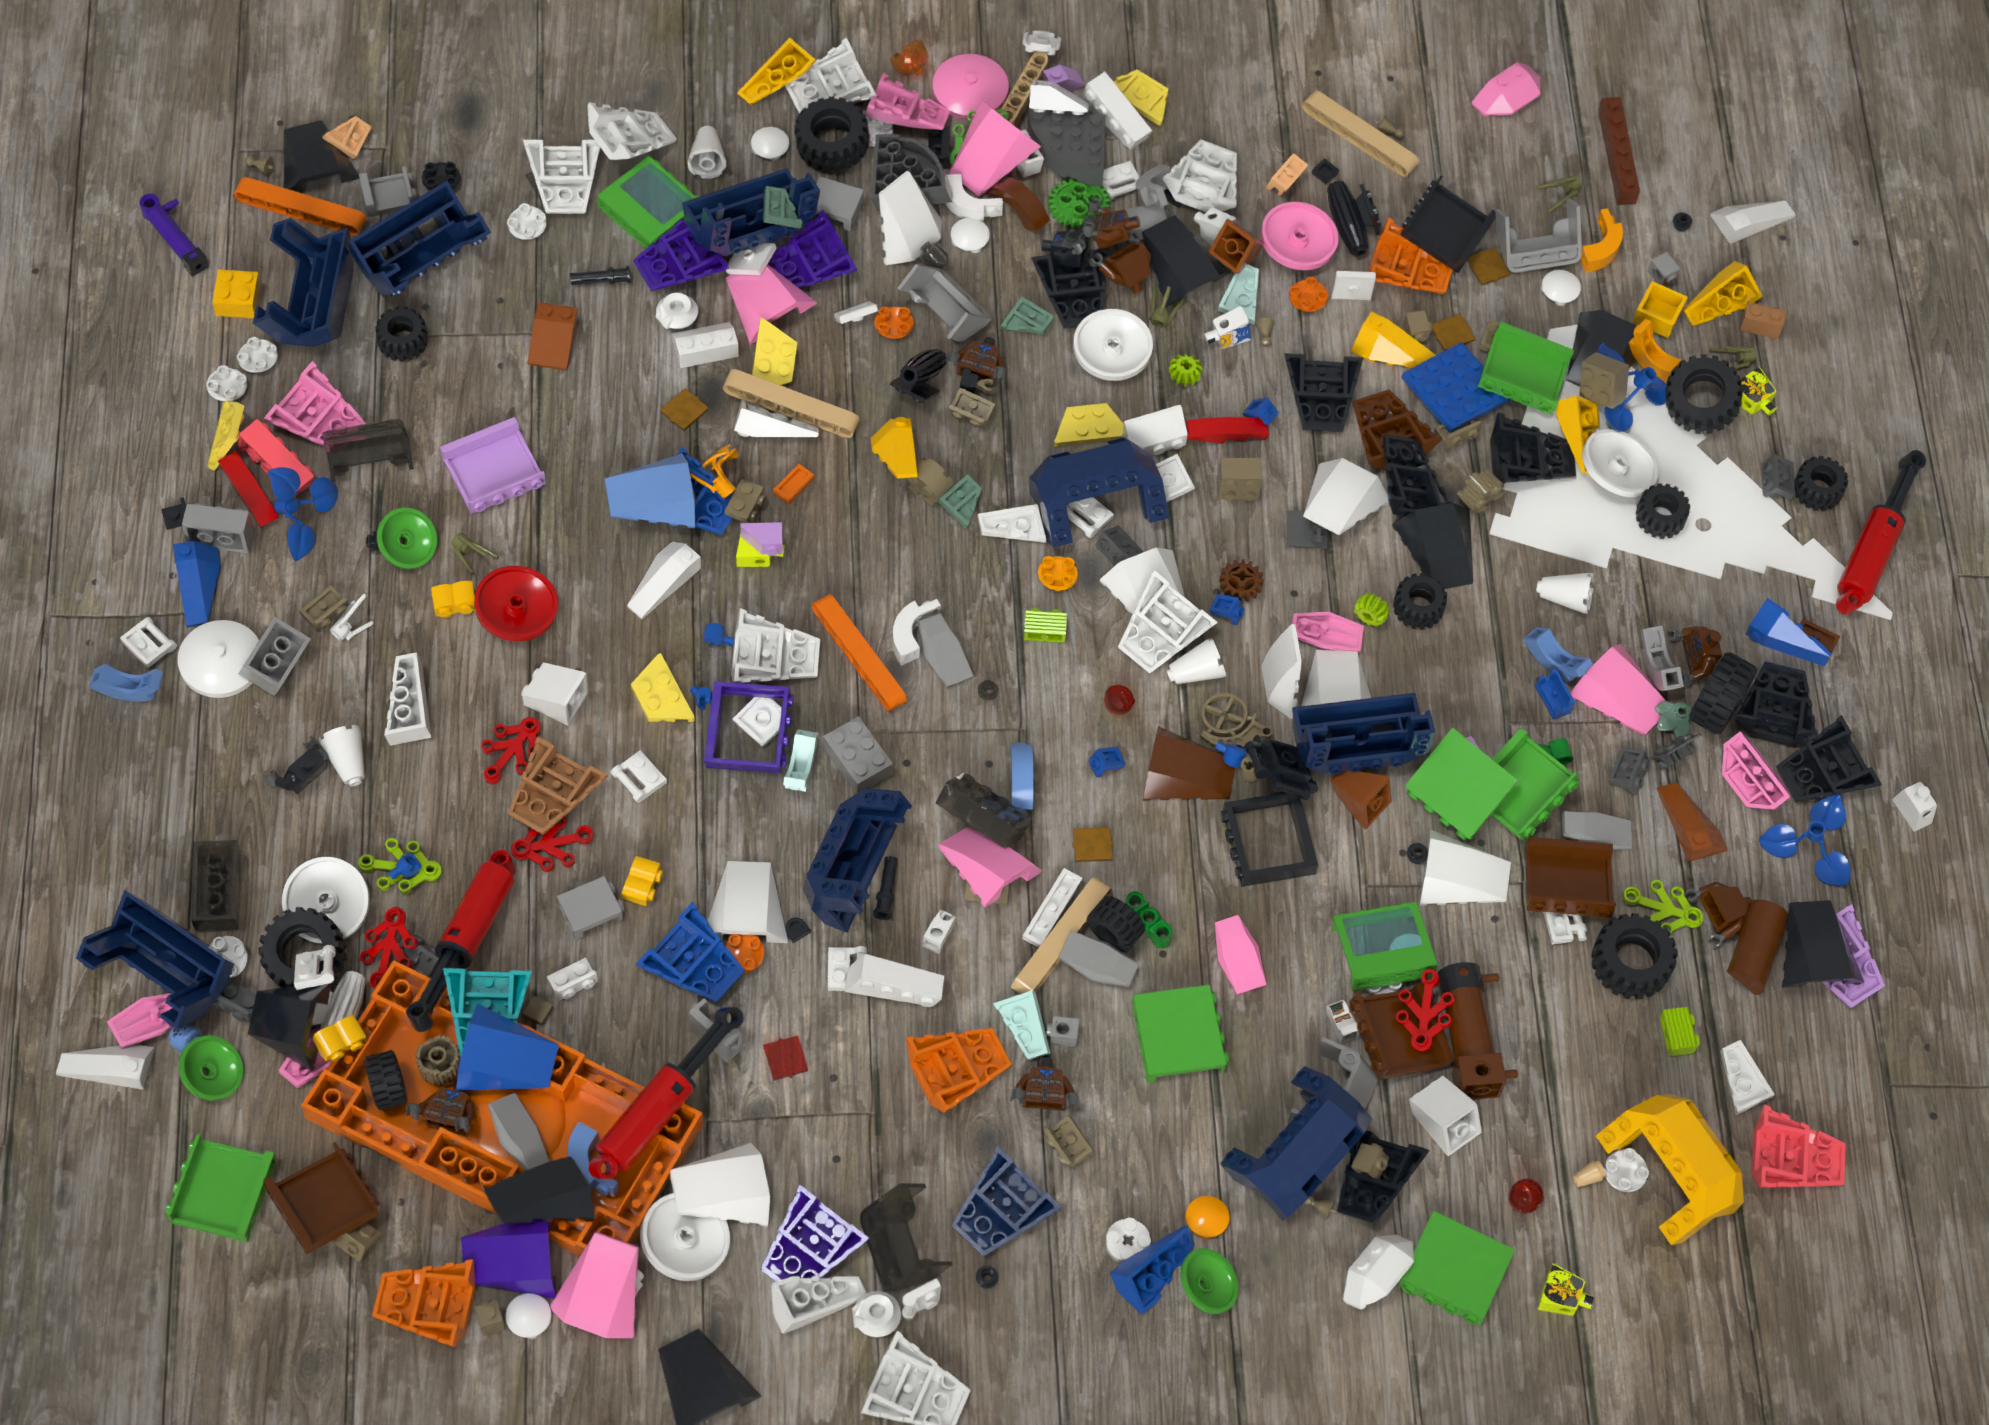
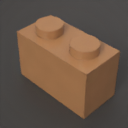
M1747 302L1742 314L1740 331L1778 339L1784 326L1786 310Z

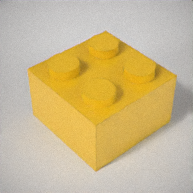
M218 269L212 301L215 316L254 318L261 288L258 272Z
M1652 281L1637 308L1632 323L1640 325L1644 319L1652 321L1654 333L1669 338L1688 297Z

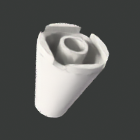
M703 126L698 130L687 161L690 172L693 175L695 173L701 175L703 179L718 177L726 168L723 148L718 133L712 126Z
M1581 573L1543 577L1542 581L1537 583L1536 592L1540 593V597L1588 614L1593 596V588L1590 582H1594V574Z
M1212 638L1205 640L1169 665L1170 669L1166 670L1170 681H1175L1176 684L1217 679L1226 676L1220 655Z
M352 725L353 729H346V726H342L324 733V739L319 738L320 745L327 752L331 763L344 784H349L350 787L361 784V780L365 778L362 737L358 725Z

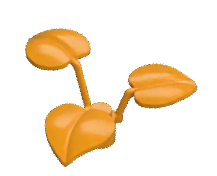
M730 444L722 447L703 464L705 468L711 463L713 465L711 471L716 470L719 475L713 481L714 486L690 473L691 479L711 489L713 493L717 491L723 499L736 490L721 468L724 462L738 458V450L736 448L729 451ZM724 455L721 459H719V460L716 462V460H717V458H718L719 456Z

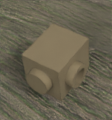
M1425 310L1405 314L1403 322L1405 332L1419 343L1428 341L1429 334L1432 332L1431 321H1428Z
M1362 1143L1351 1167L1358 1173L1380 1179L1383 1170L1387 1167L1389 1157L1383 1152L1381 1146L1371 1143V1145Z
M485 1300L479 1303V1306H475L483 1336L505 1330L497 1300Z

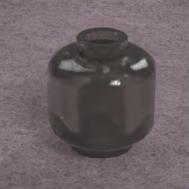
M928 241L920 248L922 252L919 258L925 266L942 269L948 263V252L939 242L930 243Z

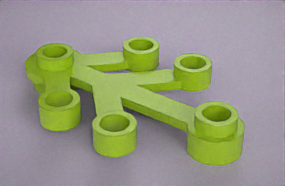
M389 838L385 842L386 850L392 853L399 861L404 853L400 850L398 841L395 838ZM410 841L406 846L407 852L414 854L422 865L421 870L410 880H401L404 878L402 874L393 880L390 876L380 877L377 880L378 889L380 891H387L391 885L401 880L398 884L399 891L402 894H408L412 888L425 880L429 882L436 881L441 876V866L435 861H428L420 851L419 843ZM391 843L396 844L393 848H390L388 846ZM416 846L417 849H416V850H410V847ZM369 854L361 856L358 860L360 871L366 874L372 873L375 869L391 871L396 867L397 863L377 860ZM365 860H370L369 864H364L363 862ZM433 868L434 871H433V872H427V869ZM382 882H387L386 886H380ZM405 884L409 885L407 889L401 888Z
M1653 880L1649 889L1653 894H1657L1661 902L1641 896L1640 891L1635 887L1626 888L1622 895L1624 903L1629 906L1638 904L1659 911L1650 915V920L1654 922L1656 920H1664L1670 916L1680 918L1672 923H1663L1661 925L1662 928L1669 929L1670 936L1673 931L1681 927L1697 928L1703 922L1701 910L1690 906L1684 896L1683 889L1679 886L1672 888L1670 897L1672 900L1678 901L1682 909L1676 908L1673 905L1660 880ZM1653 885H1658L1660 889H1655ZM1674 891L1679 892L1680 896H1676ZM1627 896H1632L1634 900L1628 899ZM1689 916H1693L1695 921L1691 920Z

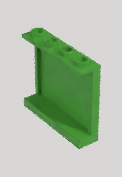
M1500 321L1494 333L1478 387L1552 415L1558 405L1559 392L1574 350Z
M1452 727L1407 782L1405 787L1409 790L1407 794L1415 801L1421 799L1425 803L1423 807L1431 814L1434 812L1438 813L1441 816L1439 820L1448 828L1450 825L1454 826L1457 829L1455 833L1464 841L1467 838L1473 841L1475 833L1512 788H1516L1519 785L1520 781Z
M1520 728L1492 758L1520 783L1516 788H1512L1491 816L1520 840L1524 841L1535 833L1536 827L1541 822L1543 823L1549 818L1550 812L1555 807H1559L1563 803L1564 797L1578 787L1580 781L1576 772L1572 773L1531 740L1527 732Z
M1210 985L1133 995L1132 1009L1147 1083L1156 1082V1077L1211 1069L1220 1068V1072L1224 1073L1226 1065L1229 1064L1227 1051H1223L1222 1045L1225 1044L1223 1031L1219 1032L1220 1014L1215 1012L1216 995L1215 992H1211Z
M197 1133L195 1140H191L188 1153L190 1154L187 1161L184 1160L182 1163V1175L180 1181H176L174 1185V1197L172 1202H168L165 1214L171 1224L248 1243L266 1193L263 1180L272 1176L277 1162L275 1153L265 1151V1154H260L204 1140Z
M1433 1211L1414 1251V1263L1402 1276L1398 1286L1407 1294H1416L1422 1297L1428 1304H1436L1443 1307L1444 1311L1449 1314H1457L1463 1317L1470 1324L1481 1325L1515 1249Z

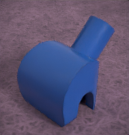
M718 623L706 625L703 640L711 642L709 646L721 644L732 646L734 643V638L724 635L725 629L722 625Z
M694 685L690 688V692L696 697L697 707L705 710L706 704H711L713 692L708 687L698 688Z
M1218 741L1215 749L1224 753L1223 760L1227 765L1232 767L1241 766V761L1246 755V751L1244 748H1241V745H1226Z
M410 852L406 856L403 854L396 863V867L388 872L392 880L400 874L405 878L416 875L421 870L422 865L414 854Z

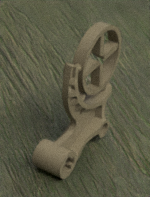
M1220 693L1213 695L1202 707V722L1207 731L1203 730L1200 736L1214 746L1220 741L1226 745L1237 744L1244 748V745L1249 741H1253L1256 735L1263 736L1265 739H1273V730L1270 726H1262L1256 721L1257 713L1254 712L1253 716L1248 715L1245 703L1233 694ZM1219 700H1229L1224 713L1227 714L1228 720L1239 725L1233 729L1220 730L1225 717L1222 715V710L1210 705ZM1234 702L1242 708L1244 718L1229 713ZM1205 712L1221 716L1215 728L1206 720ZM1247 720L1251 721L1249 726L1239 733L1245 727ZM1247 754L1241 761L1240 775L1246 783H1253L1258 778L1254 774L1255 768L1250 755Z

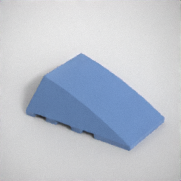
M683 454L605 478L610 517L635 521L641 519L648 520L650 523L664 522L673 526H678L679 524L686 525L688 528H695L694 494L688 462Z

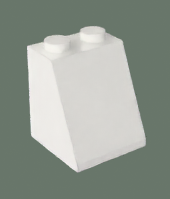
M543 662L541 667L534 671L531 683L526 685L522 691L523 703L525 706L568 726L588 694L587 675L583 671Z
M1444 1076L1433 1081L1429 1086L1409 1099L1412 1114L1447 1156H1450L1482 1133L1477 1104Z

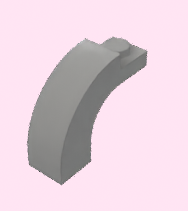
M1159 164L1145 172L1137 180L1135 186L1144 207L1147 208L1152 204L1163 207L1168 204L1164 190L1168 187L1163 181V177L1171 172L1170 166Z
M1663 625L1640 629L1644 648L1641 649L1644 664L1655 687L1661 691L1684 687L1681 667L1674 666L1668 656Z

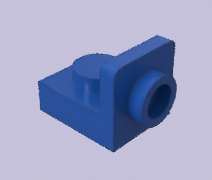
M1269 398L1252 400L1242 414L1244 417L1260 418L1265 425H1269L1279 412Z
M1217 594L1209 609L1211 615L1229 618L1232 625H1237L1244 615V608L1239 598Z
M1118 747L1097 749L1088 761L1096 777H1101L1106 770L1122 769L1126 764Z

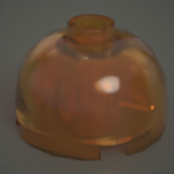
M916 40L903 47V51L900 54L898 52L894 54L890 62L900 74L905 76L915 74V76H918L925 71L924 66L928 62L929 55L923 42Z

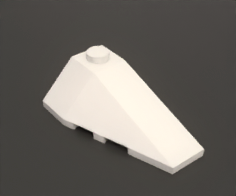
M744 400L741 401L734 425V431H737V434L743 437H818L819 428L796 419L790 421L785 415L771 413L766 408Z
M671 542L657 554L627 607L639 618L643 619L701 569L700 556L687 544Z
M133 1044L124 1048L112 1046L62 1053L56 1075L143 1089L153 1057L154 1047Z
M792 1276L771 1285L773 1315L782 1334L801 1328L853 1305L863 1295L867 1294L859 1277L819 1278V1276H812L811 1278H800L799 1276Z

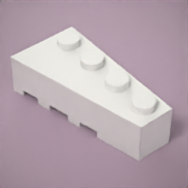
M1103 72L1087 83L1080 98L1089 103V110L1094 115L1105 116V126L1125 146L1132 150L1148 139L1152 132L1151 128L1106 72Z
M417 652L396 656L392 680L393 688L390 693L391 702L387 714L388 722L384 734L390 746L431 738L422 662Z
M864 954L848 968L845 992L920 1004L924 1007H933L942 999L944 976Z

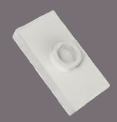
M868 301L837 312L834 316L837 322L843 324L851 320L852 322L860 321L863 319V316L878 310L876 304Z

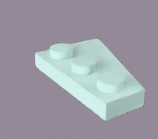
M1247 265L1239 274L1235 273L1218 306V311L1227 313L1242 306L1249 323L1254 325L1259 269Z
M1029 991L993 1003L1004 1018L1005 1024L1011 1029L1015 1040L1027 1059L1033 1060L1051 1054L1035 991Z

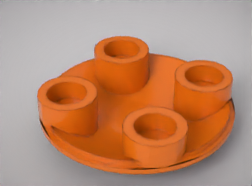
M1308 277L1306 280L1299 281L1290 287L1289 299L1297 309L1313 312L1326 305L1328 292L1324 285L1317 282L1316 278Z
M881 307L875 317L874 325L877 332L882 336L898 339L905 337L912 331L914 319L907 307Z
M732 934L725 945L745 970L743 974L756 970L764 958V945L756 935Z

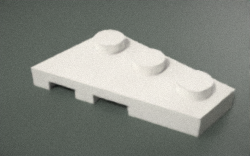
M1037 504L978 514L977 518L981 535L1046 543V536Z
M1741 1040L1722 1048L1720 1052L1736 1115L1774 1097L1775 1094Z

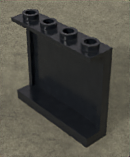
M1440 175L1437 181L1432 180L1427 190L1429 193L1424 192L1419 199L1420 206L1416 204L1411 210L1410 214L1413 216L1411 218L1407 216L1401 225L1404 229L1400 235L1456 273H1459L1496 219V212L1492 210L1488 216L1440 185L1439 182L1443 178Z

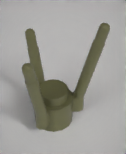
M1578 175L1536 186V189H1544L1562 185L1563 190L1569 192L1567 196L1548 209L1547 213H1551L1566 202L1567 198L1578 195L1577 190L1582 188V181Z
M1154 286L1149 320H1151L1154 326L1164 328L1166 325H1170L1172 318L1183 304L1184 299L1179 301L1169 315L1168 310L1165 308L1171 287L1168 286L1161 307L1155 310L1157 288Z
M1725 346L1724 348L1709 349L1710 352L1736 353V360L1741 362V364L1734 366L1736 370L1750 367V362H1754L1756 359L1754 347Z
M458 533L452 540V546L455 547L453 552L460 558L470 574H473L474 571L462 553L467 554L474 549L485 557L490 555L496 559L499 558L497 554L476 543L470 537L468 538L464 533Z

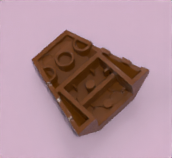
M1389 389L1353 401L1369 465L1385 471L1383 436L1385 434L1417 439L1425 455L1442 441L1438 434L1435 435L1431 431V427L1426 423L1423 424L1417 418L1418 416L1413 411L1410 412L1406 408V404Z
M1158 726L1143 801H1150V799L1169 800L1170 798H1182V800H1190V798H1201V800L1229 799L1235 767L1229 766L1224 762L1223 754Z

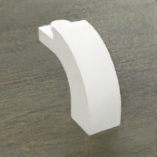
M961 174L947 175L952 189V202L945 204L956 216L962 219H978L982 222L985 216H1002V198H974L963 189Z
M937 599L926 601L920 607L913 601L905 606L896 617L893 626L892 645L894 654L901 666L919 658L920 647L912 633L919 626V621L940 613L941 605Z

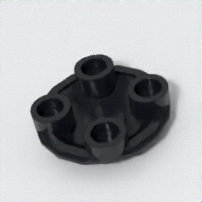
M451 161L446 163H427L421 177L423 185L430 191L445 181H448L451 188L455 189L460 183L461 178L456 164Z

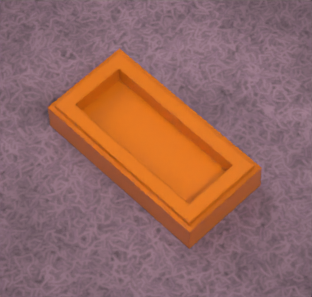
M798 464L773 489V494L789 504L814 479V474L801 464Z

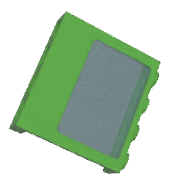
M648 156L597 195L598 207L647 249L651 244H656V240L672 229L678 221L684 219L682 202L697 198L698 196H694L685 184L678 182L671 172H667L657 160L654 161Z
M1404 902L1400 905L1382 906L1377 909H1364L1354 913H1341L1333 916L1332 930L1333 932H1338L1351 972L1350 986L1352 991L1421 979L1422 973L1427 969L1437 971L1438 964L1417 902ZM1433 974L1427 975L1426 978L1433 977Z

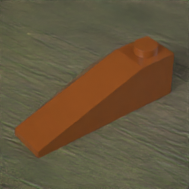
M1677 782L1657 787L1659 796L1688 862L1728 850L1720 831Z

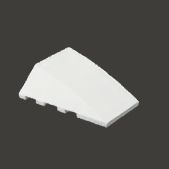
M847 38L842 40V44L837 48L833 47L827 52L828 55L824 58L816 60L813 66L802 76L785 85L799 114L804 107L808 108L809 103L813 101L815 103L820 98L829 99V97L834 96L835 99H839V97L845 98L847 102L849 100L859 102L871 99L872 96L877 97L859 66Z
M588 103L589 133L610 160L630 159L672 144L677 140L655 112L636 109L634 112H629L627 108L623 107L615 110L611 109L610 105L603 104L602 107H596L595 103Z
M523 140L546 214H585L600 149L598 143L595 140H582L581 146H543V140Z
M1200 140L1188 152V155L1184 156L1177 166L1175 165L1171 172L1163 177V181L1177 202L1203 212H1207L1210 208L1220 211L1235 208L1237 153Z
M909 171L903 173L879 193L880 215L884 221L881 229L885 235V241L883 242V250L886 251V257H884L885 265L914 261L941 239L942 220Z
M1344 458L1319 463L1303 517L1340 535L1353 527L1358 520H1364L1369 513L1378 511L1380 506L1389 504L1388 495L1377 475Z
M1156 547L1120 561L1100 579V582L1104 586L1106 585L1111 590V594L1116 599L1118 598L1125 605V609L1132 614L1153 570L1166 579L1171 587L1185 597L1173 550Z
M1155 570L1152 572L1118 645L1121 651L1148 673L1154 671L1218 623L1205 611L1199 610L1171 587L1170 583Z
M740 608L733 645L731 668L733 683L817 677L820 648L819 638L796 629H787L783 624L778 622L774 624L764 620L765 617L748 614L746 610Z
M1291 624L1279 636L1266 654L1261 666L1267 702L1290 719H1292V707H1297V698H1294L1295 693H1298L1299 689L1298 680H1300L1302 662L1295 624Z
M1316 650L1301 706L1371 698L1357 651Z
M1429 830L1427 862L1419 906L1435 903L1437 905H1446V903L1456 902L1458 904H1467V902H1506L1511 862L1434 830Z
M727 862L708 918L709 926L717 933L721 941H723L724 934L766 935V941L769 943H788L771 862Z
M752 1143L669 1171L677 1213L705 1218L711 1216L717 1217L718 1220L726 1221L731 1219L738 1220L739 1223L749 1224L751 1222L757 1223L759 1226H768L770 1193L762 1154Z
M896 1331L865 1396L861 1413L915 1425H956L970 1389L948 1371L945 1372L937 1365V1362L932 1358H928L915 1344H911L903 1337L904 1335Z

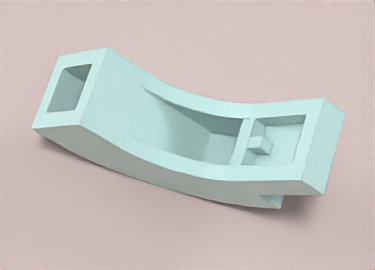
M799 729L795 733L791 761L784 777L783 785H785V788L806 792L813 767L818 733Z

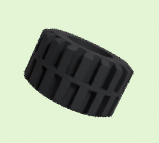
M395 307V310L389 309L387 314L383 313L380 315L381 319L377 320L375 331L381 353L384 352L385 357L389 358L391 356L393 361L399 359L400 362H404V359H408V361L413 360L412 357L415 356L417 358L420 356L419 352H424L425 346L428 343L425 320L424 318L422 319L420 313L416 314V310H408V307H403V309ZM399 331L410 332V334L405 337L393 336L395 333Z
M1814 456L1810 458V461L1807 459L1800 466L1794 479L1795 497L1800 498L1799 502L1806 504V508L1812 507L1814 511H1818V509L1826 511L1827 508L1832 509L1835 505L1839 504L1848 485V475L1844 472L1845 468L1839 466L1838 461L1834 462L1830 457L1825 459L1824 456H1819L1817 459ZM1813 480H1821L1828 485V487H1820L1813 482Z
M1662 483L1657 484L1656 487L1654 485L1650 486L1649 490L1646 489L1636 509V521L1640 522L1638 526L1641 529L1644 528L1646 534L1651 533V537L1654 538L1659 536L1660 539H1664L1665 536L1672 538L1673 535H1678L1680 530L1684 528L1691 507L1688 504V497H1684L1685 493L1678 491V487H1670V484L1667 483L1665 486ZM1663 507L1670 511L1672 515L1660 514L1654 508Z
M1416 573L1412 574L1411 578L1405 577L1404 581H1401L1397 587L1393 602L1394 613L1398 615L1397 619L1399 621H1404L1403 625H1411L1412 629L1420 627V630H1424L1425 626L1431 628L1443 616L1447 603V592H1445L1444 585H1440V580H1434L1432 575L1427 577L1425 573H1420V576H1417ZM1422 597L1430 605L1419 606L1413 603L1410 598Z
M1104 896L1087 917V923L1093 933L1101 941L1111 944L1122 952H1128L1145 932V925L1139 915L1128 904L1112 896Z
M388 1050L365 1057L366 1073L376 1107L379 1110H384L405 1104L407 1102V1093L394 1051Z

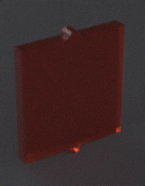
M798 1036L787 1039L779 1038L778 1041L763 1045L773 1081L786 1077L792 1078L793 1075L808 1072Z

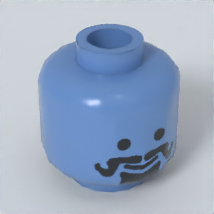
M189 1023L178 1029L173 1027L169 1034L170 1044L174 1049L182 1052L189 1042L203 1036L199 1028Z

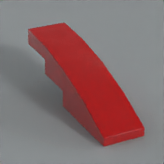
M1214 417L1186 420L1185 422L1189 440L1224 444L1226 440L1245 442L1248 438L1266 440L1269 437L1268 426L1260 418Z
M236 451L218 460L238 497L240 496L260 528L279 518L261 487Z

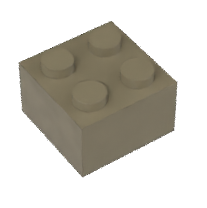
M1595 352L1582 361L1579 396L1611 409L1615 408L1626 400L1629 365Z
M1221 458L1217 475L1218 499L1226 501L1234 499L1258 500L1262 484L1261 458Z

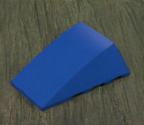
M682 446L677 455H684L688 462L689 472L714 486L713 481L715 477L700 466L701 463L697 459H693ZM691 479L695 504V527L722 535L733 519L725 515V509L733 494L731 493L723 499L717 491L713 493L711 489Z
M693 901L678 917V923L653 950L649 948L636 963V966L714 1003H717L745 972L730 950L721 942L717 933L709 926L705 917L697 910Z
M477 1003L469 1023L459 1063L456 1090L549 1088L559 1044Z

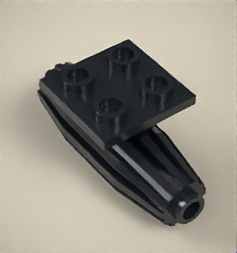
M1334 181L1327 186L1330 211L1339 235L1352 255L1362 256L1369 249L1366 227H1374L1376 235L1380 234L1378 227L1382 225L1376 206H1374L1370 190H1365L1363 184L1359 185L1362 194L1355 199L1344 181Z
M931 349L915 355L903 366L900 371V377L891 381L890 385L895 387L896 391L912 396L916 402L925 403L939 395L940 390L925 382L937 376L947 364L945 362L947 358L946 353L941 349Z

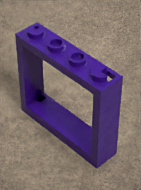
M714 681L704 756L706 768L782 774V767H786L787 755L784 754V750L789 745V734H786L787 727H791L792 721L789 708L793 707L794 695H791L790 688ZM724 695L783 699L775 763L716 758Z

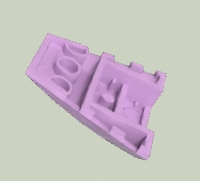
M1852 904L1838 912L1837 917L1864 979V983L1843 984L1842 981L1823 982L1850 1008L1885 986L1874 959L1872 960L1868 942H1865L1861 933L1862 928L1859 921L1855 918L1853 913L1855 910Z

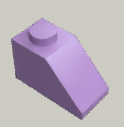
M1063 65L1043 70L1042 81H1053L1069 92L1085 87L1077 70Z
M782 522L741 523V538L762 555L775 556L783 554Z

